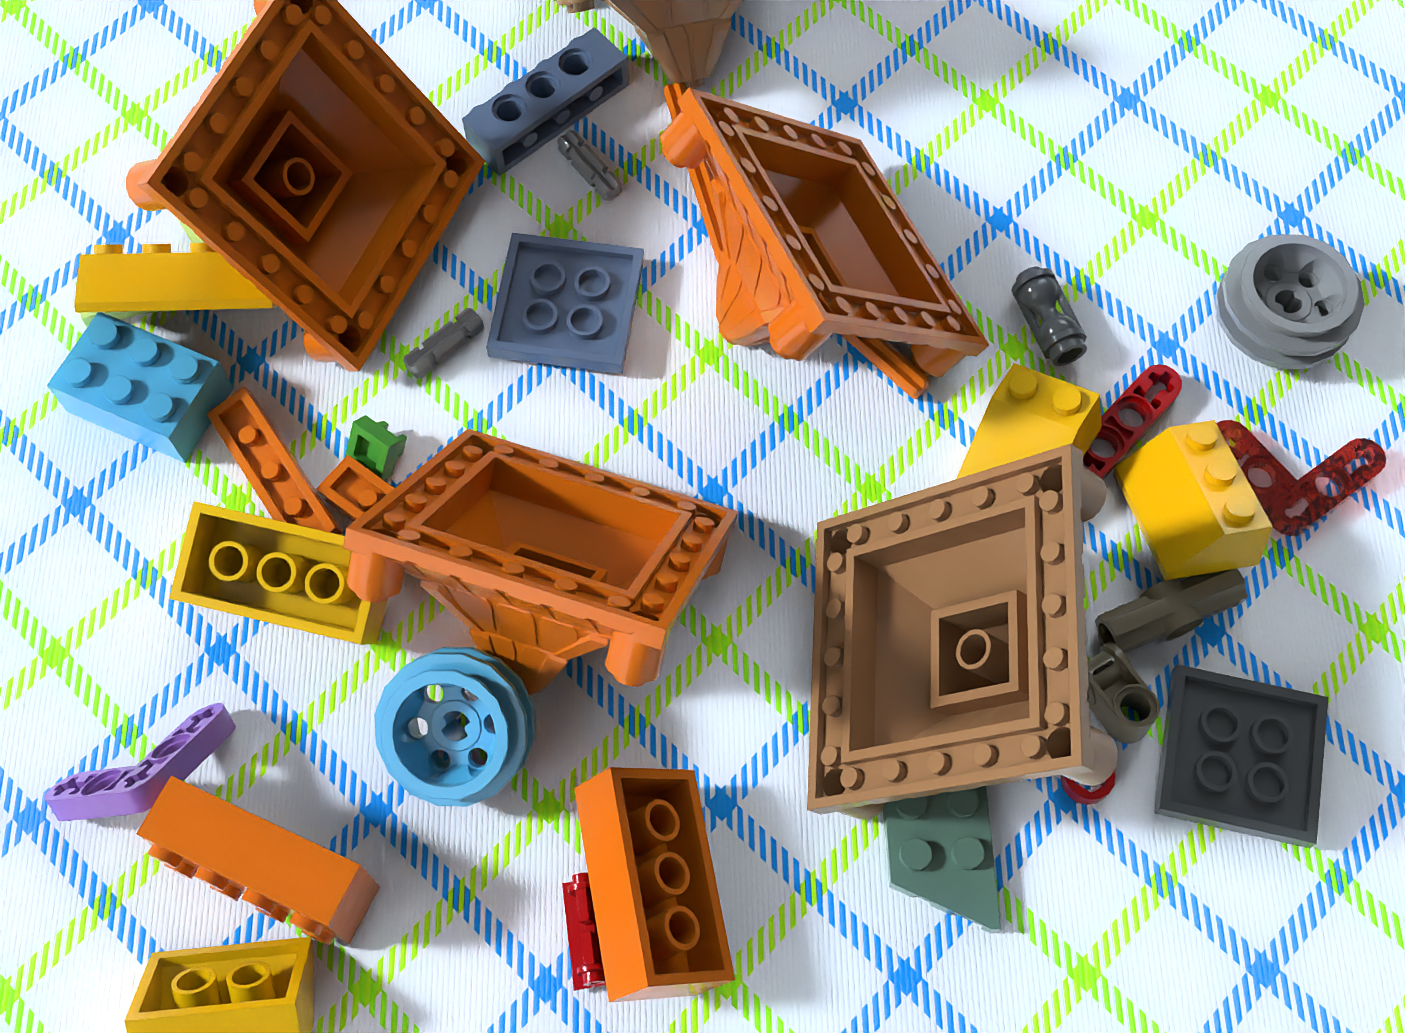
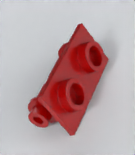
M588 872L572 875V882L562 883L573 988L574 991L606 986Z

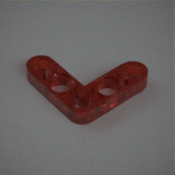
M1222 420L1216 423L1225 440L1231 439L1234 441L1235 446H1229L1236 460H1242L1246 454L1249 456L1240 468L1273 528L1286 536H1299L1305 533L1370 484L1386 464L1385 452L1379 444L1367 438H1356L1349 441L1297 480L1241 423L1233 420ZM1363 457L1368 461L1367 465H1361L1351 475L1345 470L1354 459ZM1259 468L1266 471L1271 477V486H1256L1249 479L1248 470ZM1325 477L1334 481L1338 486V495L1329 497L1319 492L1315 483L1316 479ZM1305 498L1309 505L1299 516L1296 515L1290 518L1286 515V509H1293Z

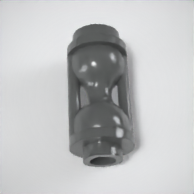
M1038 266L1022 271L1017 276L1011 292L1044 357L1051 359L1055 366H1064L1076 361L1087 351L1085 344L1087 336L1053 271L1049 268H1040ZM1057 301H1058V303H1059V305H1060V307H1061V309H1062V311H1063L1064 314H1061V313H1059V312L1057 311V309H1056V302H1057ZM1033 313L1037 314V315L1040 317V319H1041V326H1040V327H1039V325H1038V323H1037V321H1036V319H1035Z

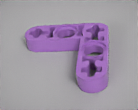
M215 703L208 705L184 720L137 765L73 774L51 787L45 794L44 799L58 821L122 816L144 812L152 808L170 776L184 781L233 733L236 725L224 704Z

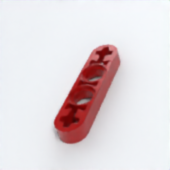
M1157 364L1148 367L1101 416L1102 428L1095 439L1109 441L1114 447L1115 454L1111 457H1100L1092 451L1090 446L1083 457V463L1089 467V470L1100 476L1102 480L1112 472L1115 466L1124 459L1171 408L1182 389L1180 375L1167 365ZM1159 382L1164 384L1166 389L1159 391L1150 403L1145 397L1152 385L1156 386ZM1123 409L1137 411L1143 419V424L1136 427L1124 424L1120 420L1119 411Z

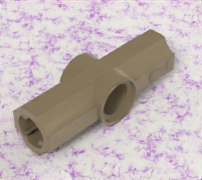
M1238 568L1190 576L1181 581L1179 578L1163 580L1143 592L1138 599L1098 615L1094 621L1098 631V638L1102 645L1112 642L1124 653L1160 638L1163 641H1171L1192 631L1204 619L1242 604L1248 598L1245 580Z

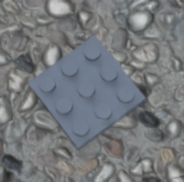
M512 233L486 345L488 357L623 374L644 263V249Z

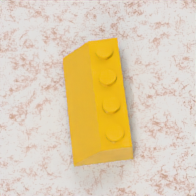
M171 243L142 244V253L124 254L123 244L94 245V254H80L74 300L75 313L261 309L277 307L251 281L243 277L206 243H190V252L171 253Z

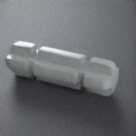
M569 130L565 135H561L557 140L558 150L567 160H572L570 164L590 186L596 187V193L605 201H611L614 197L619 196L622 192L620 179L612 171H607L609 167L589 145L583 144L584 140L580 135L572 130Z
M466 308L455 317L457 322L453 324V322L449 321L421 344L424 347L421 350L416 347L404 356L403 361L408 371L416 378L424 377L433 370L431 365L434 362L439 365L466 344L464 339L467 336L472 339L484 328V324L479 314L472 308Z

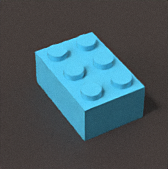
M102 312L96 314L47 384V387L68 413L183 463H186L211 424L206 414L226 400L233 390V386L219 361Z

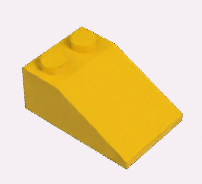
M1013 363L988 403L956 479L1068 444H1072L1083 451L1084 457L1102 428L1100 394Z

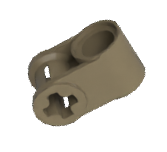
M1112 642L1101 646L1100 653L1088 660L1089 689L1087 701L1089 702V708L1114 740L1128 744L1140 741L1154 724L1160 712L1159 701L1155 693L1149 689L1132 667L1126 654ZM1121 707L1135 709L1140 714L1142 721L1138 722L1127 719L1123 715Z

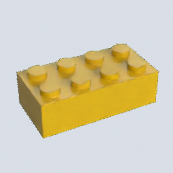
M193 501L169 599L360 645L378 644L388 599L379 603L364 601L356 595V592L348 587L346 580L351 551L343 548L344 535Z

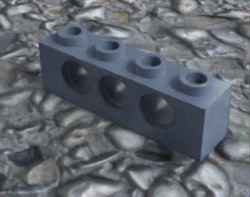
M592 28L582 36L572 39L565 48L549 59L540 61L533 70L517 81L508 83L501 92L491 99L472 108L462 118L466 140L481 155L485 163L500 177L629 85L628 57L598 29Z

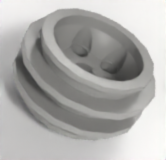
M1272 234L1248 243L1230 261L1215 295L1217 320L1230 342L1252 360L1278 369H1307L1329 361L1346 344L1349 336L1357 329L1365 306L1361 281L1345 256L1324 241L1299 234ZM1314 306H1318L1321 315L1315 312Z

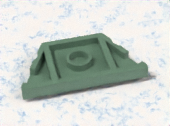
M986 786L886 802L883 807L889 887L909 897H919L927 901L931 907L949 915L954 913L981 926L982 930L988 933H998L1001 930Z

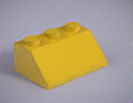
M1215 420L1168 427L1115 466L1114 475L1164 580L1259 565L1273 526Z
M311 937L153 952L150 955L124 1020L127 1033H312L314 1024L313 939Z

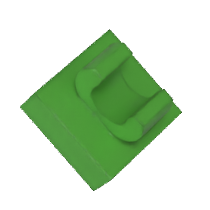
M364 415L352 423L345 457L347 455L351 456L378 477L385 480L393 475L396 459L404 452L407 436L402 434L397 437L388 431L389 424L387 422H375L367 415Z

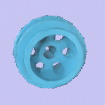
M442 647L406 664L384 687L374 714L376 747L388 773L409 794L436 806L468 807L495 796L525 765L535 739L534 706L522 679L502 659L474 647ZM428 685H439L442 688L443 698L441 701H434L428 696ZM461 713L468 717L469 720L465 727H462L456 719ZM417 718H422L426 721L428 725L427 734L421 735ZM492 724H494L495 731L491 729ZM481 748L487 753L486 764L479 765L473 761L471 757L472 749ZM444 750L450 756V763L437 756L435 751Z

